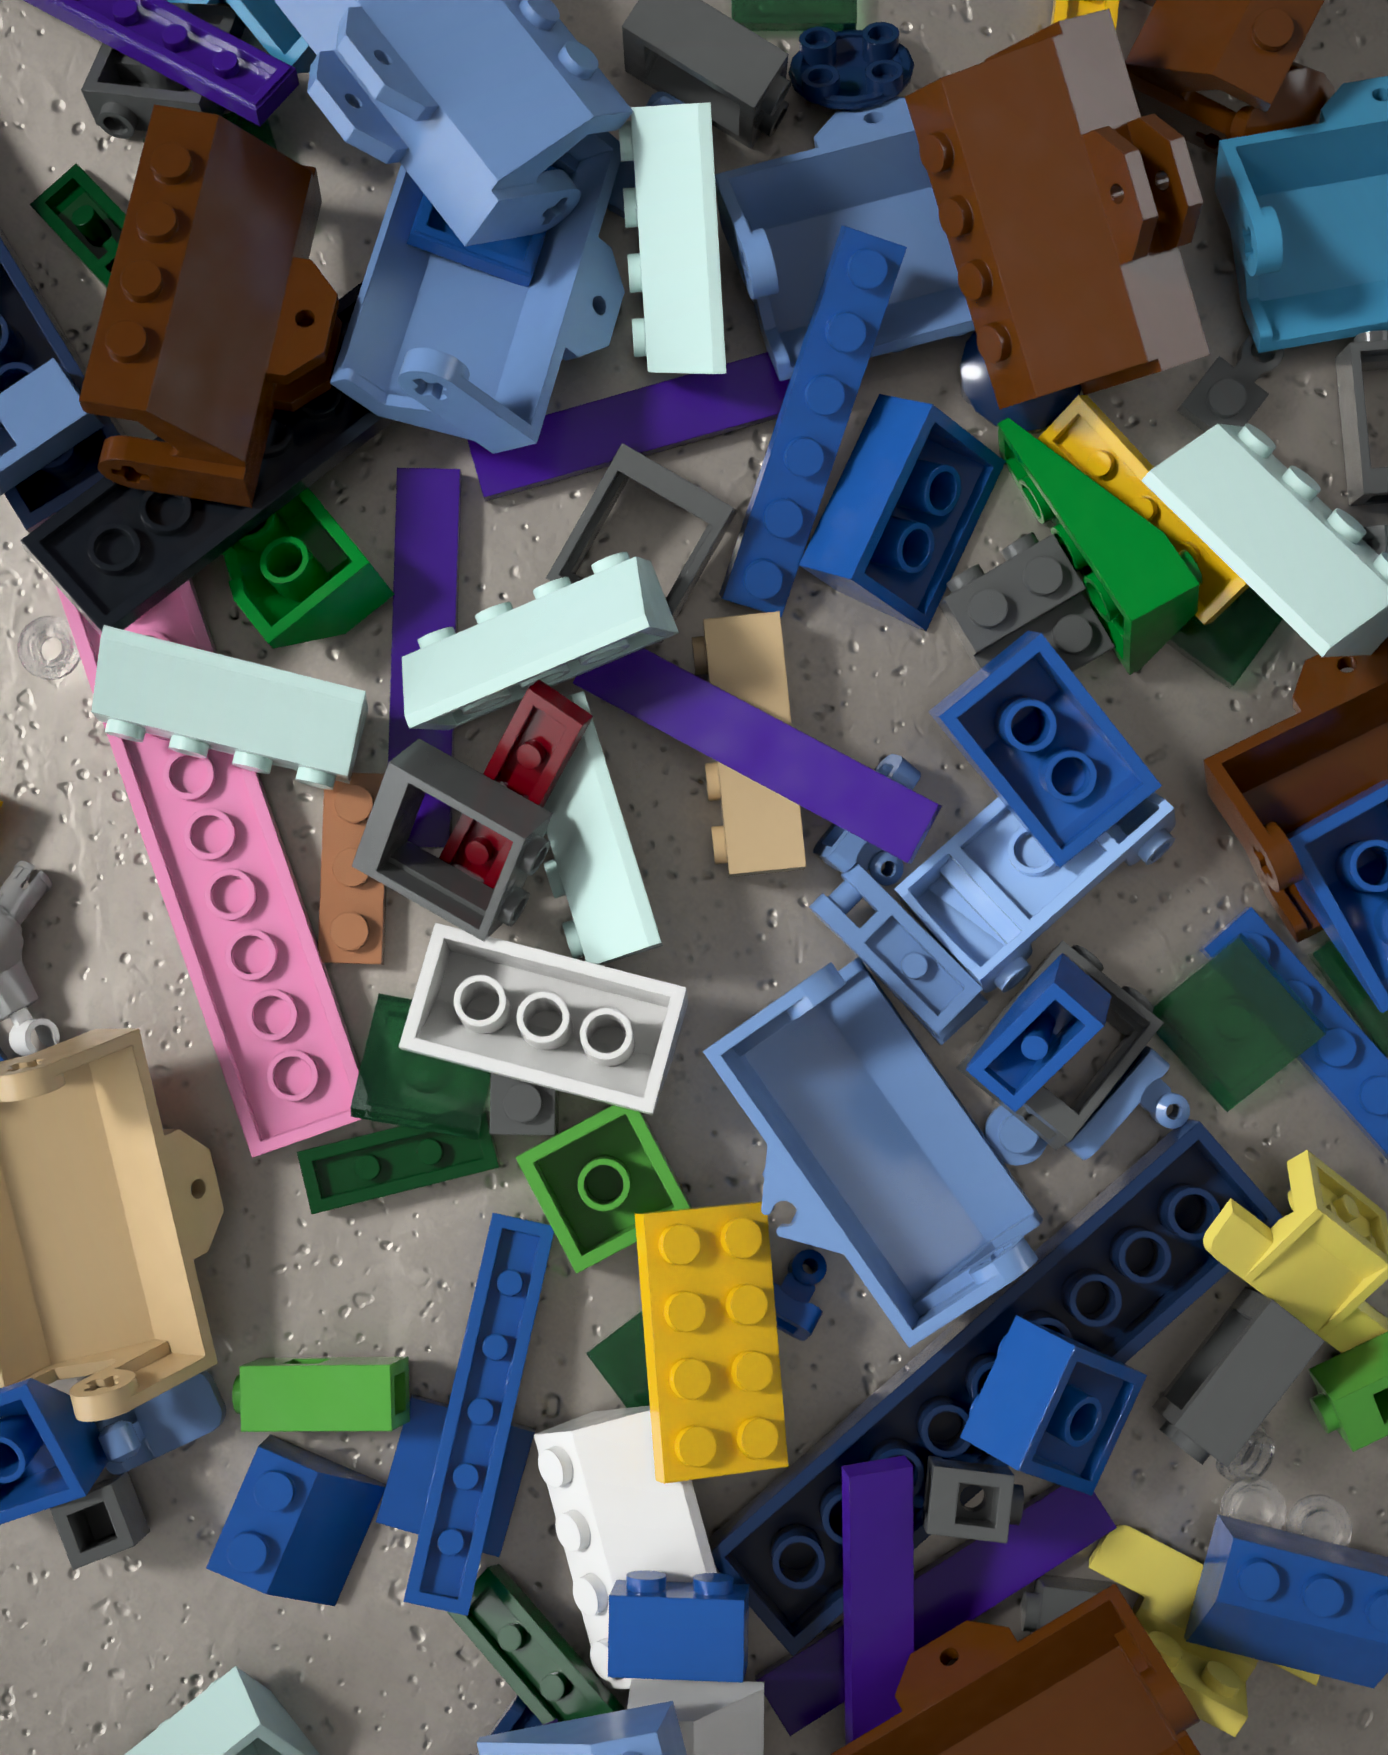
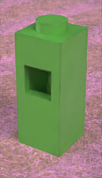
M1388 1332L1309 1369L1318 1392L1317 1395L1310 1398L1311 1406L1318 1421L1327 1434L1337 1430L1353 1452L1388 1436Z
M408 1356L259 1358L239 1366L240 1375L236 1376L233 1384L232 1402L235 1412L240 1414L241 1432L393 1431L410 1422Z

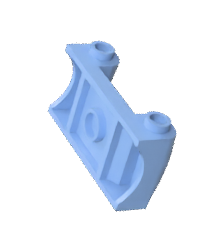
M1154 792L1059 868L999 797H997L894 890L903 906L983 988L985 993L997 987L1004 993L1014 988L1029 973L1031 965L1027 962V959L1033 951L1031 943L1123 861L1129 866L1136 864L1140 860L1146 865H1150L1168 851L1175 841V838L1170 834L1176 824L1175 810L1166 799Z

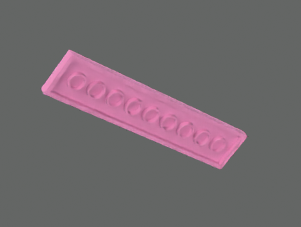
M192 578L124 629L217 653ZM56 586L92 693L94 694L101 635ZM145 733L143 742L130 741L107 734L252 1158L376 1115L325 963L322 962L318 943L259 773L232 765L234 757L232 754L209 749L207 758H199L173 751L168 748L170 739Z

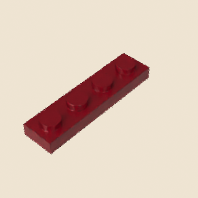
M540 679L527 689L483 775L543 808L593 715ZM462 813L439 859L495 889L513 841Z

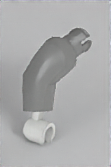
M19 861L14 866L13 872L0 887V1022L9 1017L12 1020L14 1026L9 1034L10 1047L15 1053L22 1056L37 1052L31 1042L33 1029H35L39 1040L46 1047L56 1045L60 1040L59 1030L53 1022L42 1018L33 1019L27 1009L39 998L22 962L24 940L20 924L41 897L50 890L52 882L40 870L26 889H22L30 879V873L35 868L33 864L26 861Z

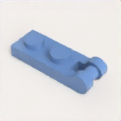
M855 863L850 870L841 874L844 881L828 897L822 893L809 908L935 1034H939L983 988L859 864ZM863 899L876 912L858 928L846 914Z

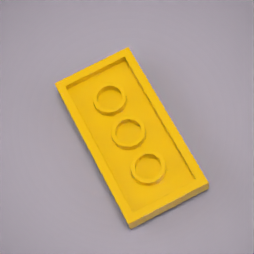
M761 1201L635 1213L655 1479L658 1482L665 1484L788 1467L768 1215H764L761 1212Z

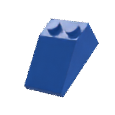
M1025 632L928 711L970 765L1059 868L1162 786L1044 635L1039 632Z
M1388 779L1377 783L1285 834L1298 857L1303 872V880L1295 884L1297 890L1381 1013L1388 1010Z

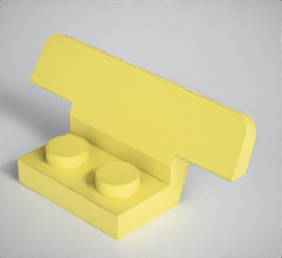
M1306 1150L1286 1161L1291 1188L1288 1192V1201L1293 1211L1292 1213L1279 1219L1270 1228L1230 1198L1205 1232L1203 1244L1205 1249L1217 1261L1264 1296L1274 1300L1340 1353H1343L1388 1332V1318L1365 1301L1388 1279V1222L1386 1212L1310 1151Z
M1116 1525V1529L1100 1539L1089 1558V1568L1140 1594L1132 1610L1178 1681L1199 1719L1236 1737L1248 1718L1246 1681L1255 1669L1258 1659L1186 1642L1184 1635L1204 1565L1130 1526ZM1274 1664L1317 1686L1320 1675Z

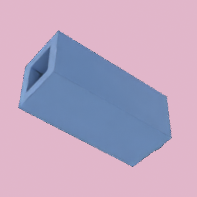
M54 358L0 393V496L104 426L97 415L89 414L82 410L79 402L80 389L69 373Z

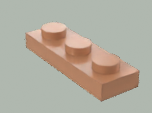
M352 773L350 784L335 780L333 790L324 789L318 951L323 963L384 965L387 886L352 867L384 774Z

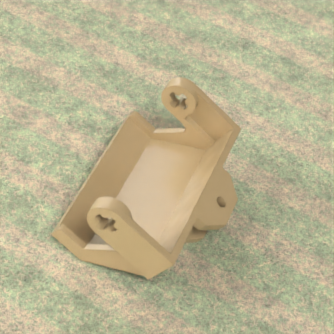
M139 1028L94 1029L36 1053L0 1061V1388L29 1378L49 1385L56 1380L91 1375L73 1385L69 1390L75 1418L83 1422L102 1421L125 1414L218 1364L194 1264V1259L208 1253L224 1212L217 1177L209 1148L180 1129L163 1130Z

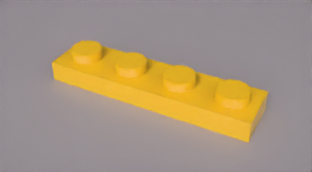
M1078 395L1038 437L1039 441L1165 533L1177 552L1186 550L1190 553L1197 563L1203 578V583L1199 587L1198 612L1195 616L1204 625L1212 623L1249 587L1241 577L1142 482V479L1154 466L1088 395Z

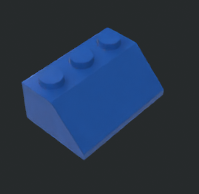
M879 394L799 566L836 591L915 628L927 631L946 591V583L953 576L1006 461L933 404Z
M1218 1514L1184 1638L1186 1642L1374 1689L1388 1673V1557Z

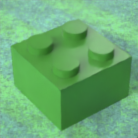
M611 1105L515 1157L576 1274L637 1242L635 1213L692 1208L688 1197L642 1112Z

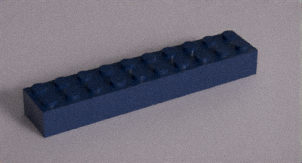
M1188 1119L1183 1126L1169 1132L1034 1252L1039 1259L1030 1269L960 1316L708 1538L715 1567L720 1573L733 1576V1584H749V1607L792 1657L844 1612L842 1466L903 1455L907 1457L913 1465V1544L915 1549L931 1535L926 1534L921 1523L928 1456H937L954 1461L1009 1466L960 1438V1435L969 1418L971 1405L977 1395L980 1394L996 1360L999 1344L1009 1332L1016 1315L1052 1329L1125 1364L1230 1271L1217 1261L1205 1249L1203 1244L1205 1232L1230 1198L1270 1228L1279 1219L1283 1218L1282 1214L1200 1121ZM976 1485L964 1488L960 1495L961 1504L965 1505L982 1488Z

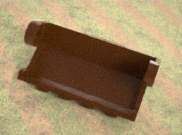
M1139 0L1153 8L1125 64L1141 117L1154 113L1183 135L1186 141L1218 156L1219 140L1231 138V123L1237 112L1196 91L1221 90L1261 111H1268L1325 0Z
M1110 9L1060 20L986 58L980 64L939 78L905 96L919 143L920 158L928 172L939 209V221L948 238L958 271V284L968 304L977 334L978 350L985 361L999 410L1078 384L1081 386L1083 395L1091 394L1210 355L1179 249L1181 246L1192 243L1203 205L1201 192L1185 137L1154 113L1142 117L1140 115Z
M155 104L153 106L79 402L82 410L86 413L137 421L165 441L123 435L108 437L104 440L98 463L99 472L107 479L134 489L252 508L274 409L294 412L332 388L330 380L340 353L344 328L343 322L337 316L339 306L338 294L315 263L309 259L322 204L316 167L300 165L217 114Z
M1388 637L1371 655L1321 657L1318 654L1305 660L1292 697L1293 709L1297 714L1203 760L1209 797L1245 849L1265 896L1297 943L1324 929L1295 886L1296 883L1303 880V872L1298 857L1285 834L1377 783L1388 779ZM1343 668H1353V669H1354V670L1351 671V672H1342V671H1340V670L1343 669Z
M1114 1583L1018 1642L1009 1627L966 1620L911 1653L895 1693V1698L902 1712L830 1754L1201 1755L1186 1731L1200 1722V1719L1168 1665ZM958 1658L954 1664L947 1666L950 1660Z

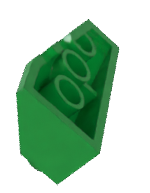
M1010 418L997 423L999 454L1006 461L1007 469L1035 518L1041 524L1052 521L1054 527L1051 528V535L1054 534L1075 571L1081 572L1086 591L1092 602L1090 606L1115 646L1112 650L1128 674L1135 673L1198 612L1199 587L1203 583V578L1197 563L1188 551L1182 550L1177 552L1165 533Z
M309 488L305 489L222 553L231 579L228 583L233 600L272 649L344 635L394 595L372 564Z

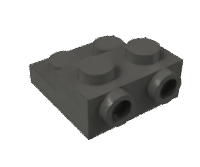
M172 3L241 39L246 25L232 7ZM102 43L81 89L96 125L100 126L109 135L120 139L132 137L135 130L147 132L154 104L223 116L226 109Z
M1034 532L1021 537L1001 551L1006 562L987 573L983 572L979 564L963 571L946 583L951 594L944 597L939 605L978 671L1027 631L1042 633L1072 672L1115 647L1084 596L1083 591L1086 587L1054 534L1040 542Z

